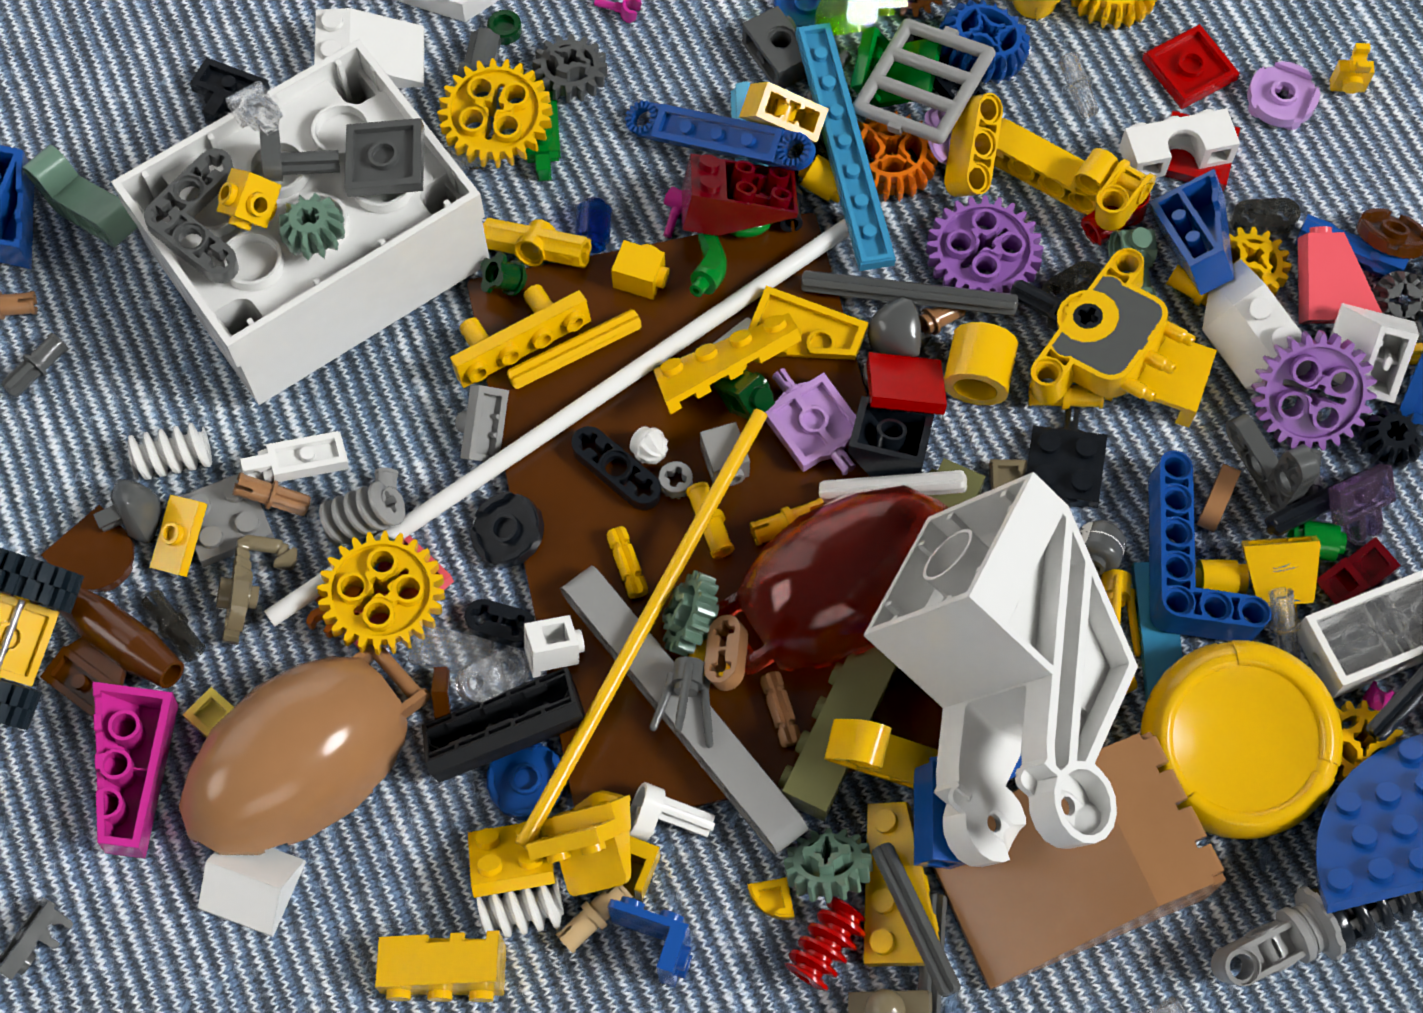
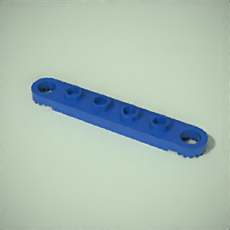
M640 100L639 103L635 102V105H631L629 107L630 110L626 112V126L637 137L795 171L808 167L814 160L816 153L815 145L809 137L801 132L789 131L784 128ZM644 112H649L651 114L650 122L646 123L647 126L643 125V128L641 126L638 127L637 120L639 116ZM803 143L805 149L802 152L803 155L801 154L800 158L797 157L796 160H791L789 158L790 149L795 144Z

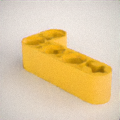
M1002 118L994 166L1080 213L1088 215L1096 208L1097 194L1118 165V159L1108 150L1095 148L1084 161L1018 124Z
M834 719L824 759L914 789L915 768L928 763L929 758L938 756V750L890 734L892 728L884 724L862 719Z

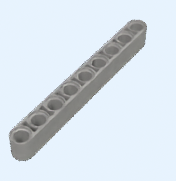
M591 565L560 589L572 609L612 658L616 660L638 618L597 568ZM649 632L626 675L656 710L666 685L667 673L673 672L675 662ZM673 689L662 719L767 848L777 855L808 830L805 821L712 707L713 746L711 748L706 747L699 691L697 696L688 697L682 731L676 732L674 726L679 695Z

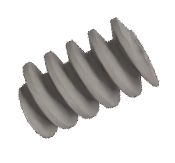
M377 481L371 483L369 487L362 486L357 491H349L345 496H336L332 501H323L319 508V516L327 539L333 545L340 546L352 542L353 537L361 539L367 535V532L375 534L377 531L401 524L405 517V504L402 495L396 488L392 486H387L386 488L383 483Z

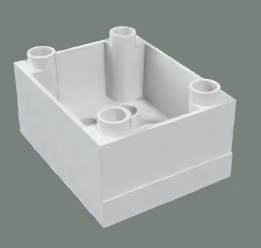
M360 39L111 181L122 205L136 223L148 249L258 405L479 271L482 261L485 258H489L482 222L485 215L481 194L423 120V191L358 197L347 196L344 189L346 124L421 118ZM259 130H279L281 153L338 150L340 173L283 175V181L276 182L282 185L276 201V214L269 221L267 229L252 225L251 230L246 231L228 224L230 217L216 211L219 204L218 195L194 217L196 221L235 251L239 270L235 278L229 282L215 283L209 280L148 231L144 219V211L148 204L202 153L209 149L216 148L226 151L231 156L235 169L249 171L263 177ZM222 164L219 167L211 165L209 166L210 172L214 169L221 172L223 170ZM206 179L204 182L206 185H209L208 180ZM192 186L186 187L180 192L179 197L183 200H194L200 194V190ZM316 193L320 196L321 200L330 197L335 206L342 211L345 220L343 225L345 238L337 240L339 243L338 250H325V259L318 253H315L308 261L303 257L302 253L294 256L289 251L288 246L282 242L279 235L278 215L286 213V203L296 205L299 194L305 200H310L313 194ZM171 202L172 208H174L176 205L174 202ZM160 215L157 216V223L161 220L166 223L169 222V215L165 218ZM197 234L186 235L181 240V245L185 248H195L201 243L202 237ZM209 250L207 255L211 257L214 268L217 265L223 267L228 265L226 259L222 262L218 261L211 255Z

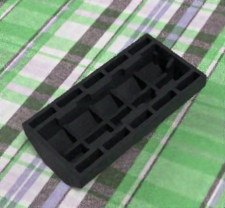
M568 667L422 724L425 764L431 776L440 783L579 727L585 716V711Z

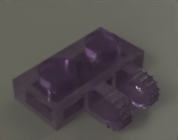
M1380 463L1328 488L1332 524L1343 526L1347 535V541L1350 544L1359 545L1366 541V535L1375 537L1382 533L1384 526L1382 525V508L1396 501L1392 465Z

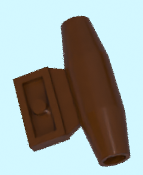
M81 587L71 614L57 610L81 638L67 646H63L40 678L94 718L93 682L123 686L128 671L157 686L169 688L182 676L184 664L151 629L112 601Z

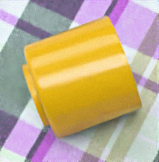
M969 322L957 327L954 330L944 376L945 391L955 399L974 405L990 406L1005 401L1009 393L1018 348V341L1015 335L1003 327L986 322Z

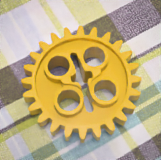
M491 58L489 67L485 68L479 60L477 61L476 71H472L465 66L464 78L455 74L452 76L455 87L444 86L447 97L439 98L442 109L437 111L439 121L442 122L439 124L441 132L446 135L445 138L448 146L455 145L454 148L457 156L466 152L468 163H472L477 157H480L481 166L484 168L489 159L494 160L496 168H500L502 159H507L508 163L513 166L515 155L518 154L522 159L526 160L527 148L536 152L539 150L536 139L546 141L547 136L544 129L552 127L551 118L549 117L553 115L552 105L548 104L551 102L549 91H544L543 80L535 81V72L533 70L524 74L522 63L511 69L509 59H506L502 67H499L495 59ZM500 87H503L501 95L499 96L500 109L496 110L498 90ZM480 92L489 93L487 96L484 97L476 96ZM514 98L524 99L519 103L510 102ZM490 116H494V122H493V129H494V131H493L492 138L488 140L487 138H488V136H489V134H490V131H491V129H492V122H491ZM474 122L481 123V125L477 128L467 127L469 124ZM506 129L516 130L514 133L509 135H504L501 133Z
M383 531L381 539L375 541L371 532H367L366 543L361 544L357 538L353 537V549L349 551L340 545L338 549L341 559L329 557L327 560L332 571L323 570L320 572L322 580L327 583L317 586L318 594L325 597L318 601L320 611H327L322 616L325 625L335 623L331 628L334 637L345 633L343 640L347 647L358 640V648L361 653L367 649L369 644L374 646L376 655H380L383 645H388L392 654H396L397 643L401 641L408 649L412 648L410 637L415 635L419 639L424 640L425 635L422 626L435 628L436 626L435 619L430 614L439 615L443 612L442 605L436 602L445 599V591L438 588L444 584L443 575L435 574L439 570L438 561L428 562L431 557L428 548L417 553L418 541L416 539L412 540L407 546L404 545L402 533H399L394 541H389L387 531ZM386 561L393 564L392 568L386 572L374 570V567L380 562ZM402 571H408V574L399 576ZM352 586L363 588V592L357 597H347L344 595L345 591ZM406 588H414L419 591L417 596L412 599H404L399 596ZM379 589L382 592H386L388 590V594L384 596L381 593H377L375 595V591ZM363 609V612L361 614H354L355 611H360ZM377 613L389 615V619L383 624L377 625L370 622L371 617Z

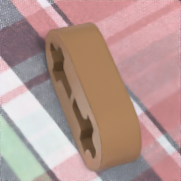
M1223 463L1198 518L1197 526L1213 533L1215 532L1241 470Z
M723 615L715 619L710 625L707 635L704 674L721 691H729L736 688L743 680L745 674L748 631L732 615ZM733 629L734 633L729 634V630ZM727 636L726 642L722 639V637ZM726 663L730 666V669L725 670ZM723 672V676L720 677L718 673Z

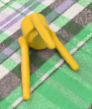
M1120 569L1106 571L1101 575V582L1119 623L1121 622V608L1127 605L1134 655L1138 657L1141 655V646L1135 606V589L1131 588L1132 575Z

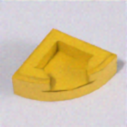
M787 877L747 884L748 893L759 910L775 919L794 920L795 916Z

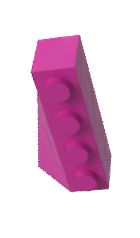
M93 682L95 702L94 731L96 737L95 770L97 774V843L105 854L146 859L179 705L173 692Z

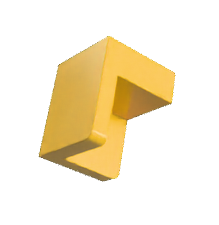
M630 836L631 878L623 886L633 898L643 901L660 859V847Z

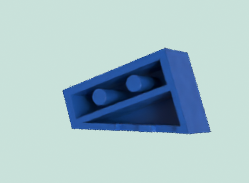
M1215 168L1149 202L1160 232L1200 295L1234 279L1225 197Z

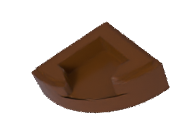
M434 667L431 694L435 719L451 713L448 694L451 680L448 667Z

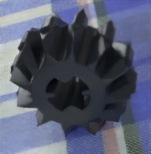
M1400 406L1394 408L1392 412L1383 407L1375 415H1369L1364 421L1365 425L1359 432L1358 438L1364 442L1360 453H1371L1370 464L1376 463L1379 460L1383 464L1384 471L1390 469L1393 465L1399 470L1404 469L1409 462H1415L1421 455L1423 436L1420 434L1423 431V424H1413L1414 413L1403 416Z

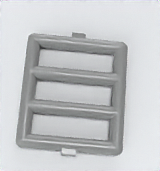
M909 18L904 19L853 102L855 114L887 125L888 131L901 136L903 132L933 143L942 144L946 141L995 57V49L986 44L959 36L957 29L945 26L944 30ZM912 34L978 58L970 72L902 48ZM895 61L961 84V87L954 99L951 100L889 78L886 75ZM880 89L945 112L937 128L869 103L876 91Z

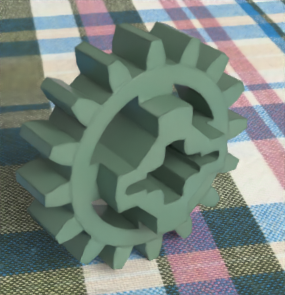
M694 570L692 575L687 574L685 584L680 583L673 590L672 598L668 607L664 610L662 622L665 623L663 629L667 630L663 637V641L666 642L665 649L687 657L689 653L693 654L695 652L696 644L701 645L702 641L707 638L709 627L714 619L717 618L719 605L716 604L718 598L715 597L719 586L715 584L716 578Z
M826 828L825 834L820 835L813 830L810 831V839L806 840L801 837L796 839L798 848L788 847V858L784 859L789 887H795L796 895L798 896L808 892L811 902L817 900L819 896H824L826 903H831L833 896L837 895L843 901L847 900L848 891L860 893V883H869L871 881L870 872L873 871V861L869 844L861 843V836L859 834L849 838L847 829H842L838 834H833L831 828Z

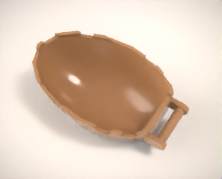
M371 644L368 645L363 653L359 651L353 657L331 656L297 664L257 685L211 729L188 769L179 803V810L188 838L195 843L199 842L209 849L218 852L219 855H260L265 853V850L287 843L291 845L307 840L353 812L373 793V789L386 777L387 773H390L397 760V755L406 740L407 718L429 701L431 693L426 688L421 689L386 650L387 645H383L380 655H376L374 646ZM375 660L408 699L401 703L383 676L369 663Z

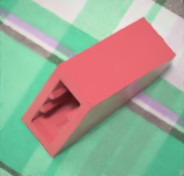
M1319 226L1309 228V233L1298 237L1299 324H1334L1341 303L1382 313L1345 232H1332V227Z

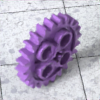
M987 195L983 196L981 204H976L974 198L970 196L966 207L958 200L955 201L953 211L944 208L942 218L936 217L933 229L929 230L927 239L929 242H927L926 253L930 254L927 265L935 267L933 278L944 277L942 286L953 285L958 288L1010 293L1015 281L1034 282L1037 271H1039L1042 259L1040 258L1044 247L1039 245L1042 237L1041 233H1033L1036 222L1024 223L1027 212L1023 211L1016 215L1013 213L1015 203H1011L1007 208L1002 207V198L998 197L994 205L989 204ZM978 226H987L990 230H983ZM953 247H962L965 251H957ZM1004 249H1012L1016 253H1008ZM978 270H987L991 274H982Z
M1318 330L1314 340L1309 333L1302 331L1301 342L1299 343L1291 336H1288V348L1285 350L1275 344L1274 349L1277 356L1275 358L1263 356L1264 361L1269 365L1267 370H1255L1263 379L1262 382L1251 385L1256 392L1261 393V395L1254 397L1251 401L1256 407H1263L1255 413L1260 421L1267 420L1263 428L1268 433L1275 431L1273 437L1279 443L1287 438V444L1292 449L1301 441V445H1307L1310 449L1313 442H1315L1324 451L1326 449V440L1331 439L1339 446L1340 434L1345 433L1350 438L1354 437L1350 427L1353 424L1364 427L1365 423L1359 418L1360 414L1373 412L1365 402L1366 400L1377 398L1374 392L1367 389V387L1376 384L1377 380L1373 376L1365 375L1373 369V365L1368 361L1361 362L1366 354L1360 349L1353 351L1355 344L1349 339L1341 344V336L1337 333H1333L1327 341L1326 333L1322 330ZM1307 360L1311 361V368L1306 374L1296 375V369L1300 363ZM1340 372H1345L1346 378L1340 386L1332 387L1331 381L1333 377ZM1289 379L1313 390L1319 387L1328 395L1344 397V402L1332 401L1318 393H1311L1309 396L1302 388L1284 385L1283 381ZM1296 395L1295 405L1290 409L1283 410L1281 406L1284 399L1288 396ZM1331 407V413L1327 419L1323 421L1316 420L1317 414L1322 408Z

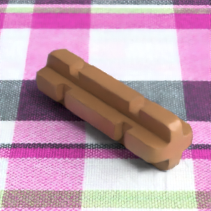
M779 671L766 673L761 676L760 683L764 694H768L766 701L774 726L779 728L777 735L783 748L795 746L799 741L801 733L798 725L794 724L796 718L787 691L783 690L784 682Z

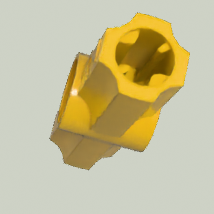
M487 217L483 223L487 248L515 254L519 261L525 265L536 267L545 260L585 268L589 262L592 249L590 238L556 231L550 223L542 219H535L529 225Z

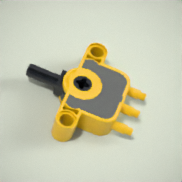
M1132 248L1118 250L1113 254L1088 290H1081L1073 294L1064 292L1060 299L1024 280L1014 282L1010 293L1018 295L1019 303L1046 316L1048 328L1056 331L1031 367V390L1033 397L1038 402L1043 404L1058 402L1073 382L1105 398H1117L1125 393H1129L1139 399L1152 402L1156 397V392L1149 389L1147 385L1137 381L1147 365L1168 374L1174 372L1176 368L1175 363L1157 353L1165 338L1168 337L1187 346L1194 344L1196 340L1194 335L1168 321V309L1165 303L1157 296L1141 289L1144 282V257L1139 251ZM1122 271H1132V272H1131V273H1124V272H1122ZM1046 378H1051V379H1054L1055 381L1050 382V383H1045V382H1042L1041 380L1046 379Z

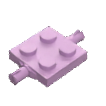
M785 368L780 369V373L776 371L772 379L775 380L783 393L775 401V404L765 412L767 414L766 422L800 469L804 472L821 461L832 459L843 475H847L848 470L852 472L856 468V464L853 463L844 450L849 445L856 415L825 373L820 374L809 382L795 384Z

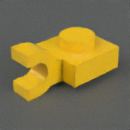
M1356 43L1350 60L1338 61L1329 79L1330 91H1340L1348 94L1366 91L1375 73L1374 61H1367L1371 50L1370 43Z

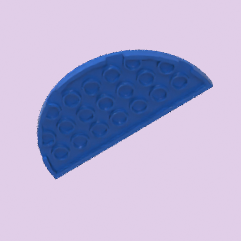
M1423 734L1396 742L1368 757L1349 773L1331 796L1322 815L1316 844V879L1320 897L1327 914L1423 890Z

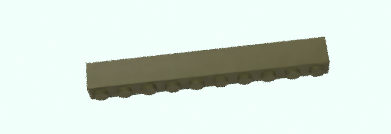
M945 458L938 470L931 468L930 472L964 471L967 477L966 491L955 494L927 495L923 502L918 499L914 502L907 519L912 522L908 533L903 531L899 533L892 552L897 554L892 565L884 564L876 584L881 586L876 598L869 596L860 617L865 618L861 630H852L844 650L849 651V654L844 664L836 663L828 680V683L833 685L827 698L820 696L811 717L817 720L811 732L803 731L796 745L795 752L800 755L794 767L787 764L779 780L778 787L783 788L782 793L794 808L821 821H825L850 769L824 759L833 720L862 719L872 721L898 668L863 635L927 518L976 497L982 491L986 476Z

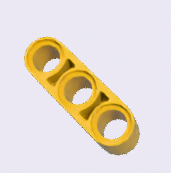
M994 93L971 96L952 129L944 184L948 193L953 197L980 195L987 192L990 188L1003 115L1001 100Z

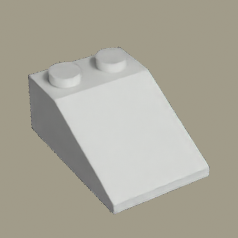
M352 8L316 10L314 64L360 39L397 88L424 87V26Z

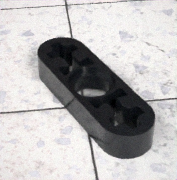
M585 426L574 433L572 437V450L575 458L631 506L638 510H650L659 503L661 499V486L658 478L596 427ZM584 440L587 443L595 440L596 450L602 455L599 463H597L598 454L594 450L587 448L583 451L582 442ZM619 460L626 464L627 470L620 476H612L605 470L607 464L611 461ZM634 473H636L634 479L637 485L643 489L648 485L650 486V496L642 494L640 497L637 496V487L630 481Z

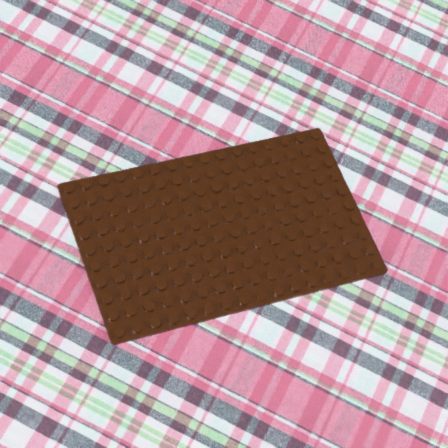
M813 213L801 214L803 225L798 231H795L794 221H791L792 232L782 230L780 222H775L764 233L754 237L740 238L730 233L718 236L727 258L726 275L713 294H703L701 297H695L689 289L692 285L690 280L691 274L703 259L698 235L650 244L665 252V267L670 268L667 283L664 289L658 288L654 300L613 288L611 270L619 250L589 256V262L585 268L560 263L525 268L527 282L524 288L515 296H508L502 290L496 288L491 293L483 292L481 290L483 277L471 279L467 287L473 316L478 319L489 337L534 314L525 301L524 292L535 284L543 287L553 303L580 290L587 300L591 322L585 324L578 331L570 332L553 341L547 347L538 349L522 357L515 364L505 366L486 377L488 387L509 390L501 450L819 236L821 231L816 215ZM827 252L774 287L780 291L843 313L839 296L804 292L801 287L802 275L806 270L832 273ZM761 297L671 358H681L695 352L702 345L713 344L748 317L752 320ZM630 309L635 310L640 317L642 327L639 330L519 389H515L508 379V369ZM774 356L763 363H756L753 360L746 367L749 372H758L767 380L773 393L774 401L779 399L783 391L775 380L772 379V376L776 371L780 373L782 368L786 369V372L795 384L809 382L820 374L825 373L855 415H857L861 396L867 397L857 359ZM652 370L505 470L509 492L521 494L533 501L541 511L544 521L543 539L536 552L524 562L535 619L540 621L570 615L574 629H580L583 635L585 651L579 653V664L567 667L575 683L585 715L615 660L572 609L560 588L592 565L604 576L639 619L696 515L687 494L684 498L671 499V497H666L661 492V499L654 508L650 510L634 508L575 458L572 450V437L582 427H596L637 460L634 453L630 450V441L633 434L644 426L649 428L655 427L661 430L664 437L668 440L666 457L657 464L638 462L655 475L658 480L660 470L664 465L673 461L682 462L691 469L693 484L707 482L711 488L713 483L700 448V432L736 422L741 434L748 422L747 419L728 411L713 386L714 383L709 385L712 392L699 399L694 394L680 401L682 406L680 410L670 414L654 370ZM765 420L747 453L750 460L749 477H745L742 482L736 485L729 486L717 508L721 509L724 513V525L735 550L726 557L714 559L711 556L710 548L703 534L673 590L680 583L685 584L687 574L692 575L694 570L716 578L715 584L719 586L715 597L718 598L716 604L719 605L717 618L723 615H732L748 631L747 662L743 680L735 689L729 691H721L710 683V706L778 787L787 764L794 767L800 754L795 752L796 745L787 748L781 746L777 735L779 728L774 726L766 701L768 694H764L760 683L761 676L772 671H779L784 682L783 690L787 691L796 718L794 724L798 725L801 734L804 730L811 732L817 720L811 717L820 696L828 697L833 685L828 683L830 675L837 662L844 664L849 654V651L844 650L847 640L853 629L861 630L865 618L860 617L863 607L869 596L877 597L881 588L880 585L876 584L885 563L893 564L897 555L892 552L893 546L901 531L905 532L896 498L831 502L822 505L827 508L829 521L801 529L796 536L789 537L787 534L757 546L755 543L756 537L753 538L750 530V522L778 514L781 508L787 506L792 509L820 498L819 484L824 480L870 477L848 453V446L844 451L853 463L856 464V468L852 472L848 470L847 475L842 474L832 459L821 461L803 472ZM584 440L582 442L583 451L587 448L594 450L598 454L597 463H599L602 455L596 450L595 440L590 443ZM614 460L607 464L605 470L612 476H620L625 473L627 466L622 461ZM676 472L674 477H668L672 487H676L678 482L685 483L682 480L681 473L678 474ZM634 473L630 481L637 487V496L640 497L642 494L650 496V486L648 485L643 489L637 485L634 479L636 473ZM619 526H624L630 538L629 544L633 546L642 570L641 576H644L648 586V593L637 599L629 598L625 588V581L621 578L613 556V550L610 548L607 540V532ZM672 590L649 632L675 662L677 658L684 656L665 649L666 642L663 641V637L667 630L663 629L665 623L662 622L664 610L668 607L672 598ZM733 629L729 630V634L734 633ZM727 636L722 637V639H723L725 642H726V640H727ZM564 667L546 670V672L549 674ZM897 668L872 721L891 727L890 734L937 750L939 748L943 708L901 669ZM625 675L568 779L574 807L591 794L600 790L623 796L630 795L631 807L638 788L644 782L663 788L666 797L693 807L722 802L728 799L662 718L658 728L655 731L650 730L655 709L627 675ZM578 727L559 735L563 754ZM849 769V771H848L847 774L853 773V772H858V771L853 770V769Z

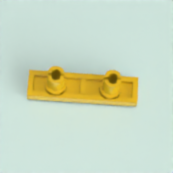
M535 284L530 286L524 292V298L534 314L490 337L477 318L473 317L465 320L459 329L470 347L450 357L461 386L465 388L470 384L480 382L488 375L505 366L515 364L522 357L547 347L553 341L570 332L578 331L585 324L591 322L587 300L581 291L578 290L553 303L541 285Z

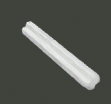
M955 470L824 480L819 484V497L822 498L824 503L963 493L967 489V477L964 471Z

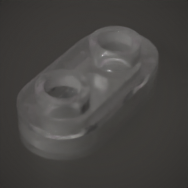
M503 648L463 666L457 673L455 680L459 696L471 703L484 702L522 684L528 677L530 670L527 656L518 648ZM504 661L507 662L509 666V671L507 674H505L502 671V664ZM472 676L477 681V686L474 690L469 684Z

